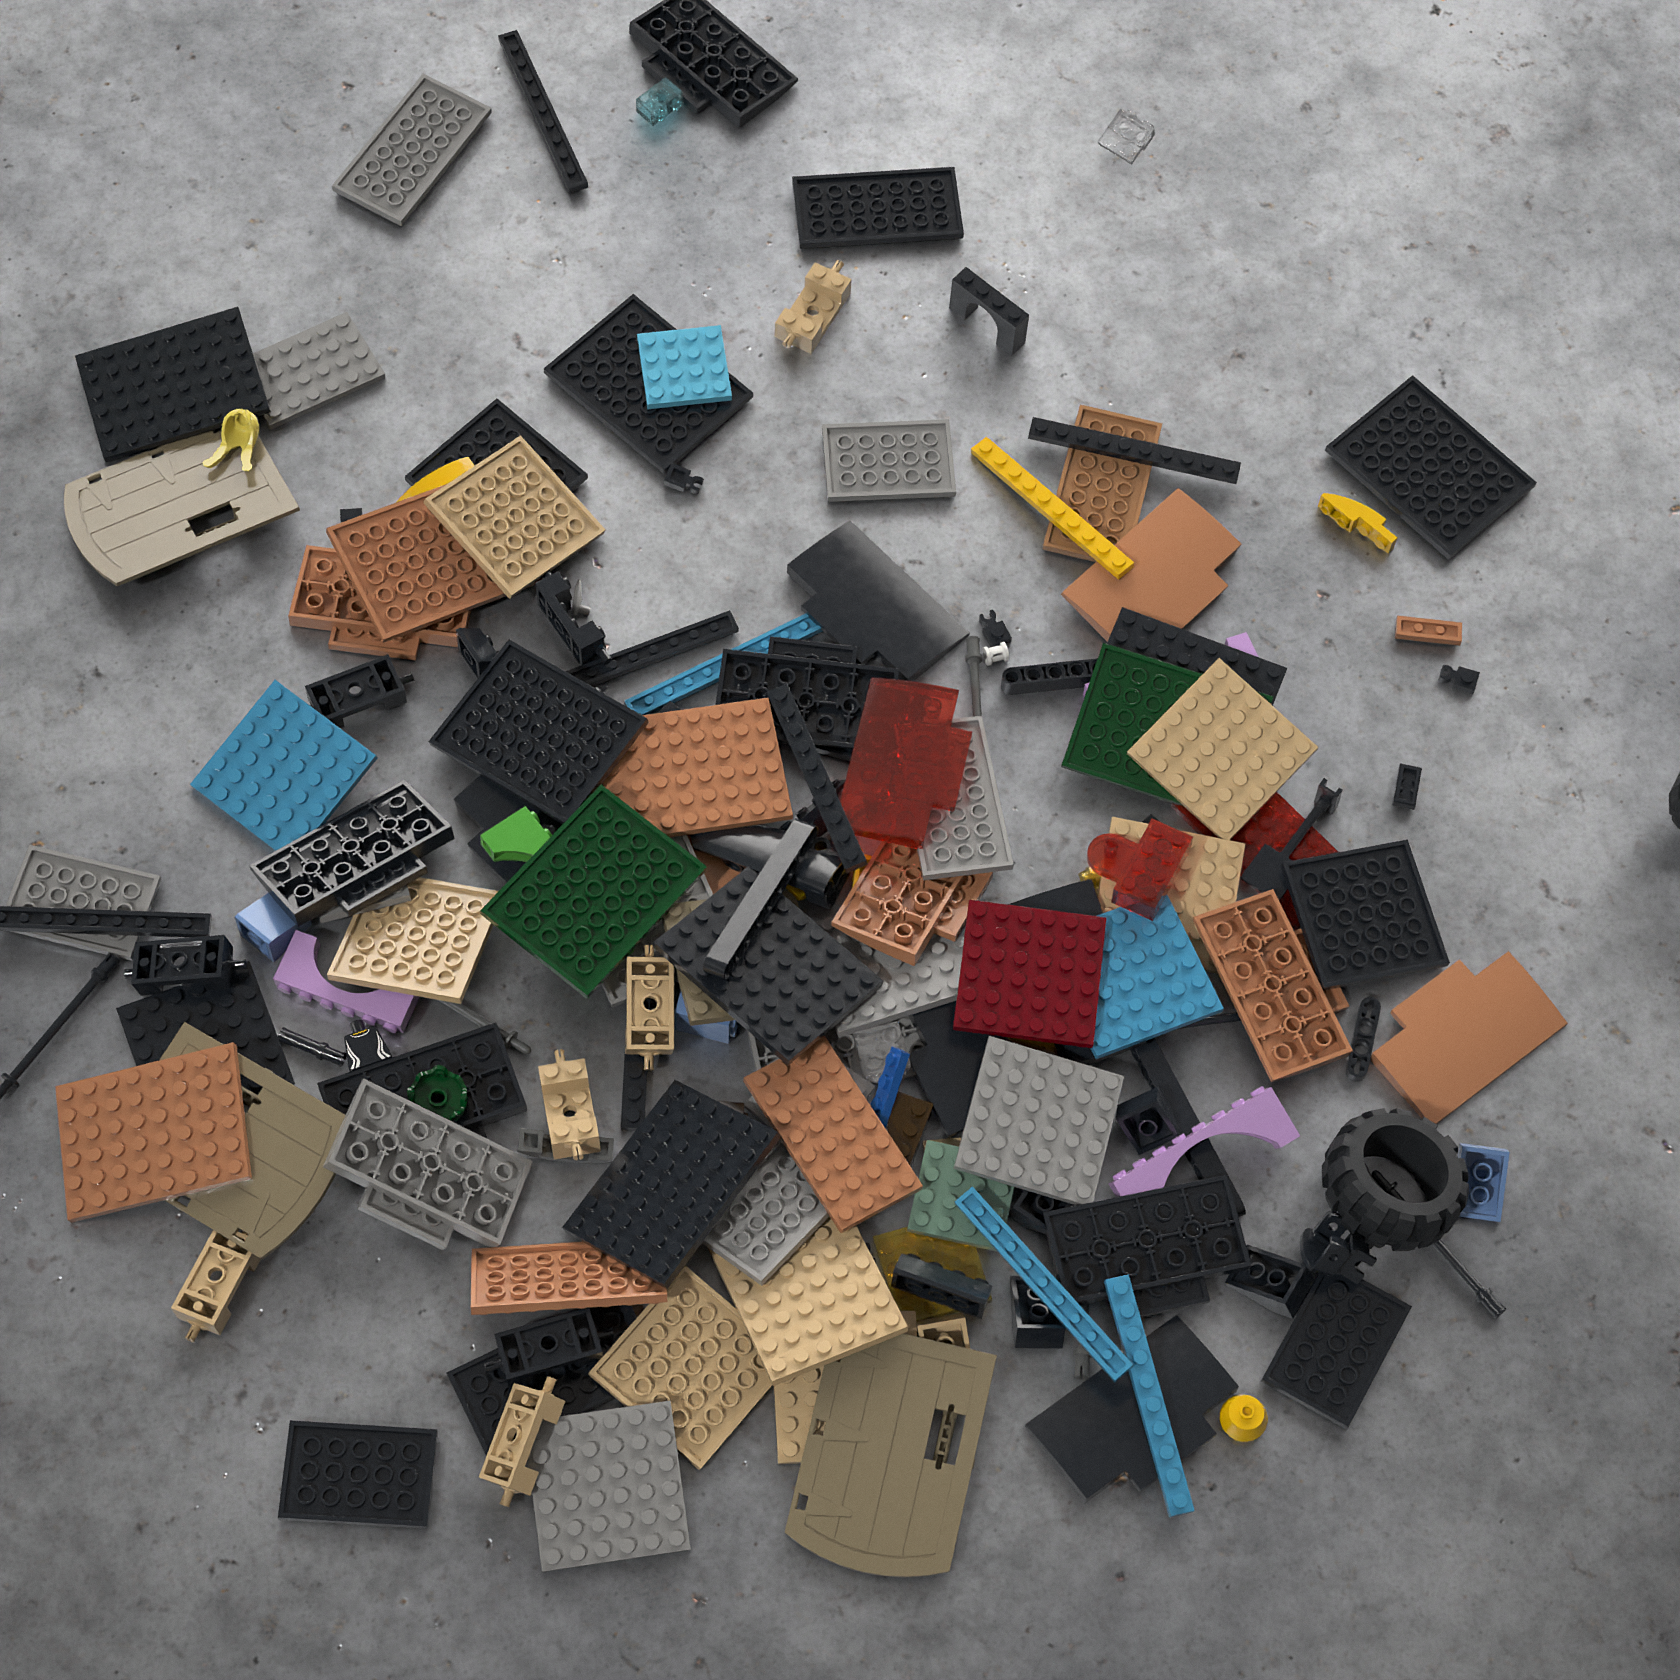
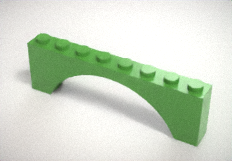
M525 806L481 834L480 840L481 846L494 862L503 860L527 862L552 834L547 828L543 829L539 824L540 820L534 811L530 812Z

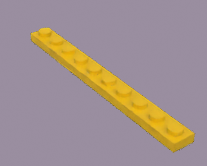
M987 436L971 448L972 455L1118 580L1134 568V562Z

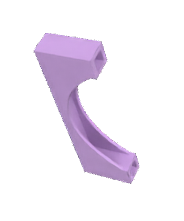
M1261 1086L1250 1093L1252 1097L1246 1101L1241 1098L1232 1103V1109L1226 1113L1224 1110H1221L1212 1115L1213 1121L1206 1125L1204 1122H1201L1191 1128L1193 1133L1185 1136L1183 1133L1172 1140L1173 1145L1165 1148L1163 1145L1152 1152L1153 1157L1145 1160V1158H1141L1133 1163L1134 1168L1130 1171L1122 1170L1112 1176L1114 1180L1108 1184L1116 1197L1164 1188L1167 1177L1179 1158L1196 1143L1214 1135H1248L1271 1143L1274 1149H1278L1300 1137V1134L1272 1087L1264 1089Z

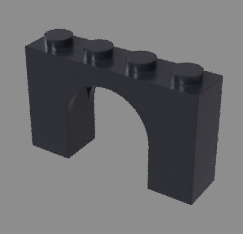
M965 267L952 279L949 309L965 320L978 308V305L984 308L991 315L997 326L996 345L1012 356L1025 344L1029 314L969 268Z

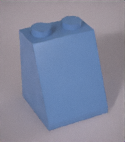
M269 893L235 916L240 936L273 963L287 950L296 930L304 933L312 925L310 920L298 927Z
M680 993L675 1009V1030L729 1044L731 1036L735 1037L737 1021L690 1026L682 993Z

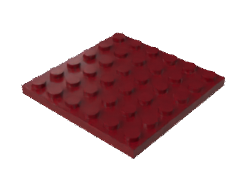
M969 900L953 1030L1093 1048L1106 917Z

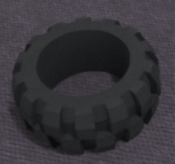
M1385 1108L1362 1113V1115L1350 1119L1341 1127L1325 1152V1161L1322 1164V1186L1327 1188L1325 1198L1332 1213L1338 1212L1341 1215V1224L1351 1234H1354L1355 1231L1366 1237L1365 1243L1377 1248L1390 1245L1392 1251L1415 1250L1416 1247L1419 1249L1428 1247L1439 1241L1445 1233L1449 1232L1467 1204L1469 1195V1184L1467 1183L1468 1170L1464 1158H1458L1456 1155L1458 1153V1146L1449 1135L1444 1137L1436 1130L1437 1124L1425 1117L1421 1120L1412 1117V1111L1396 1108L1387 1113ZM1364 1157H1383L1404 1166L1421 1184L1426 1202L1411 1203L1402 1201L1383 1191L1369 1175L1364 1163Z

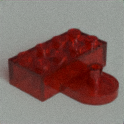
M1151 819L1138 844L1122 836L1110 833L1094 838L1088 846L1087 862L1095 873L1116 882L1111 903L1153 921L1191 850L1193 836L1155 819Z

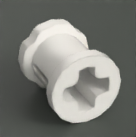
M1005 642L1000 643L999 646L991 648L986 646L982 648L984 661L987 666L1001 660L1009 661V652Z

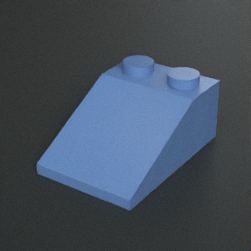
M1459 1143L1458 1158H1464L1468 1170L1467 1183L1469 1184L1467 1204L1460 1213V1217L1501 1222L1510 1154L1507 1149Z

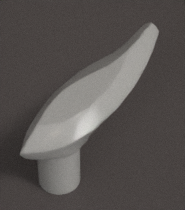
M579 579L574 590L572 612L574 616L578 613L589 616L591 607L581 605L582 585Z

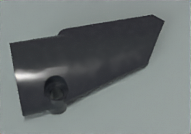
M758 824L696 833L690 836L694 849L723 859L726 866L741 873L749 866V868L759 874L786 831ZM817 837L788 885L803 890L809 902L826 909H831L851 872L846 873L834 844H831L825 837Z

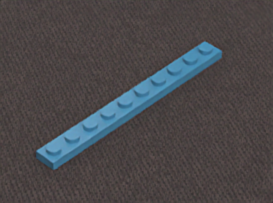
M805 613L731 650L768 654L770 636L806 640L823 630ZM722 654L625 700L624 705L641 715H649L661 710L669 701L675 703L719 682Z
M973 1186L955 1201V1205L1114 1382L1133 1367L1129 1359Z
M1129 1274L1106 1279L1104 1284L1124 1355L1133 1364L1129 1374L1169 1518L1192 1513L1195 1511Z

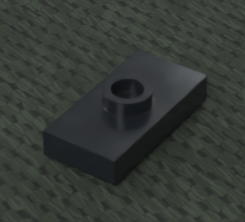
M1400 763L1392 802L1393 806L1411 810L1415 809L1422 768Z

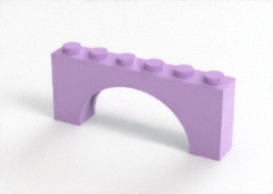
M298 930L295 931L273 977L278 990L286 994H290V992L299 994V998L311 1002V1000L318 1001L322 1007L330 1010L333 1007L337 1008L348 1017H354V1015L361 1017L367 1024H380L391 1033H396V1031L404 1033L420 998L419 996L381 989L368 993H351L336 988L327 982L319 972L317 960L321 945L317 937Z

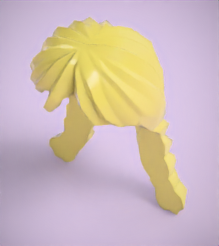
M236 409L224 417L220 447L210 459L203 461V466L207 468L216 466L231 449L240 446L242 448V470L244 472L252 470V452L259 434V424L253 413L248 410Z

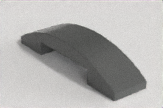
M524 1128L519 1130V1153L546 1160L570 1163L612 1162L614 1138L599 1137L601 1152L584 1154L581 1160H579V1155L577 1156L578 1160H574L573 1156L554 1160L550 1135L543 1134L544 1131Z

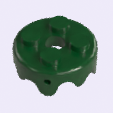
M436 1065L428 1071L418 1073L411 1087L407 1089L409 1101L452 1122H456L463 1115L468 1102L467 1089L461 1076L450 1072L442 1065ZM436 1094H442L445 1097L444 1101L440 1104L433 1103L431 1099Z

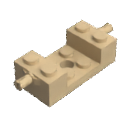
M836 260L831 269L816 262L813 264L805 276V287L790 310L784 308L775 322V337L783 341L784 347L790 348L793 345L812 354L851 294L852 279L839 273L844 266L842 261L839 263V260ZM815 310L818 314L811 316L807 312Z
M644 945L645 957H627L625 1054L644 1056V1070L649 1069L648 1061L650 1062V1070H654V1056L672 1055L674 1050V966L664 957H654L653 945H650V954L649 945ZM647 998L654 999L657 1003L656 1008L653 1010L646 1009L643 1005L644 1000Z
M560 1049L561 1057H559L558 1050L554 1052L555 1063L538 1066L554 1160L572 1156L574 1160H578V1155L579 1160H581L584 1154L601 1152L585 1058L566 1061L564 1050ZM572 1110L576 1112L573 1117L564 1116L566 1111Z
M214 1230L171 1307L178 1319L191 1325L190 1330L185 1336V1339L191 1342H195L200 1330H208L221 1335L231 1316L227 1307L247 1269L254 1272L261 1258ZM244 1231L242 1233L237 1232L235 1236L245 1241L248 1233ZM221 1271L222 1277L219 1280H210L213 1272Z
M547 1376L542 1390L513 1384L481 1469L479 1478L500 1485L505 1490L499 1504L510 1507L514 1493H523L530 1496L535 1486L539 1472L525 1467L526 1462L530 1456L542 1420L557 1425L565 1404L564 1400L551 1394L557 1381L554 1378Z

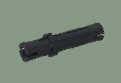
M285 1027L280 1030L283 1035L278 1034L277 1040L315 1055L316 1059L320 1061L324 1059L339 1067H342L345 1063L341 1059L346 1060V1053L329 1047L328 1043H319Z

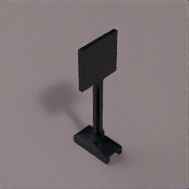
M1323 778L1315 796V807L1284 849L1278 852L1265 843L1240 879L1261 893L1273 889L1280 901L1288 890L1281 869L1282 863L1292 861L1289 857L1322 812L1328 811L1331 814L1335 812L1343 790L1338 788L1336 792L1326 787L1328 780Z

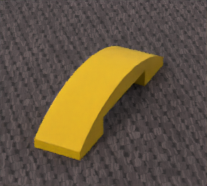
M469 457L448 463L415 483L397 502L448 484L474 467V464Z

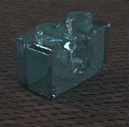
M665 77L636 99V112L654 126L658 122H662L671 112L681 107L683 104L682 91Z

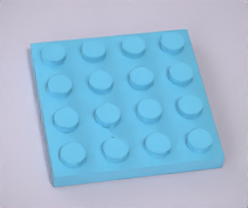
M721 325L637 334L647 409L732 400Z

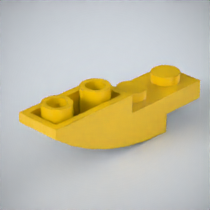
M1328 493L1321 495L1318 507L1325 515H1329L1341 528H1345L1349 532L1357 528L1363 536H1367L1379 549H1383L1387 553L1394 549L1398 537L1384 527L1387 519L1378 512L1343 496Z

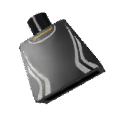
M355 1020L350 1023L352 1033L344 1036L349 1072L392 1058L390 1050L375 1026L365 1028L363 1020Z

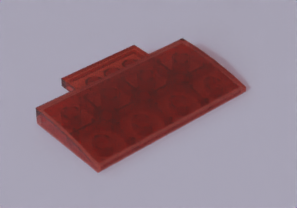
M871 678L840 800L856 836L923 849L932 807L955 811L973 733L972 731L951 727L958 701V689L912 681Z

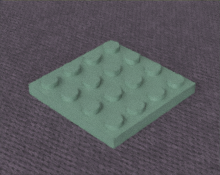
M927 1140L918 1178L923 1188L915 1193L907 1232L996 1251L955 1205V1201L973 1186L1001 1219L1007 1223L1014 1187L953 1169L959 1147Z

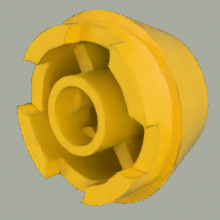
M1239 1394L1230 1397L1222 1405L1220 1423L1223 1430L1231 1438L1239 1442H1248L1259 1438L1264 1433L1268 1424V1415L1265 1407L1258 1399L1250 1395Z

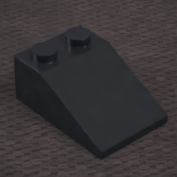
M1247 1244L1246 1247L1252 1266L1247 1271L1229 1274L1225 1284L1272 1312L1293 1319L1315 1282L1312 1272L1303 1263Z
M1010 1276L1014 1347L1063 1349L1065 1326L1020 1276Z

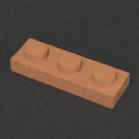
M1397 615L1395 639L1460 646L1462 642V622Z

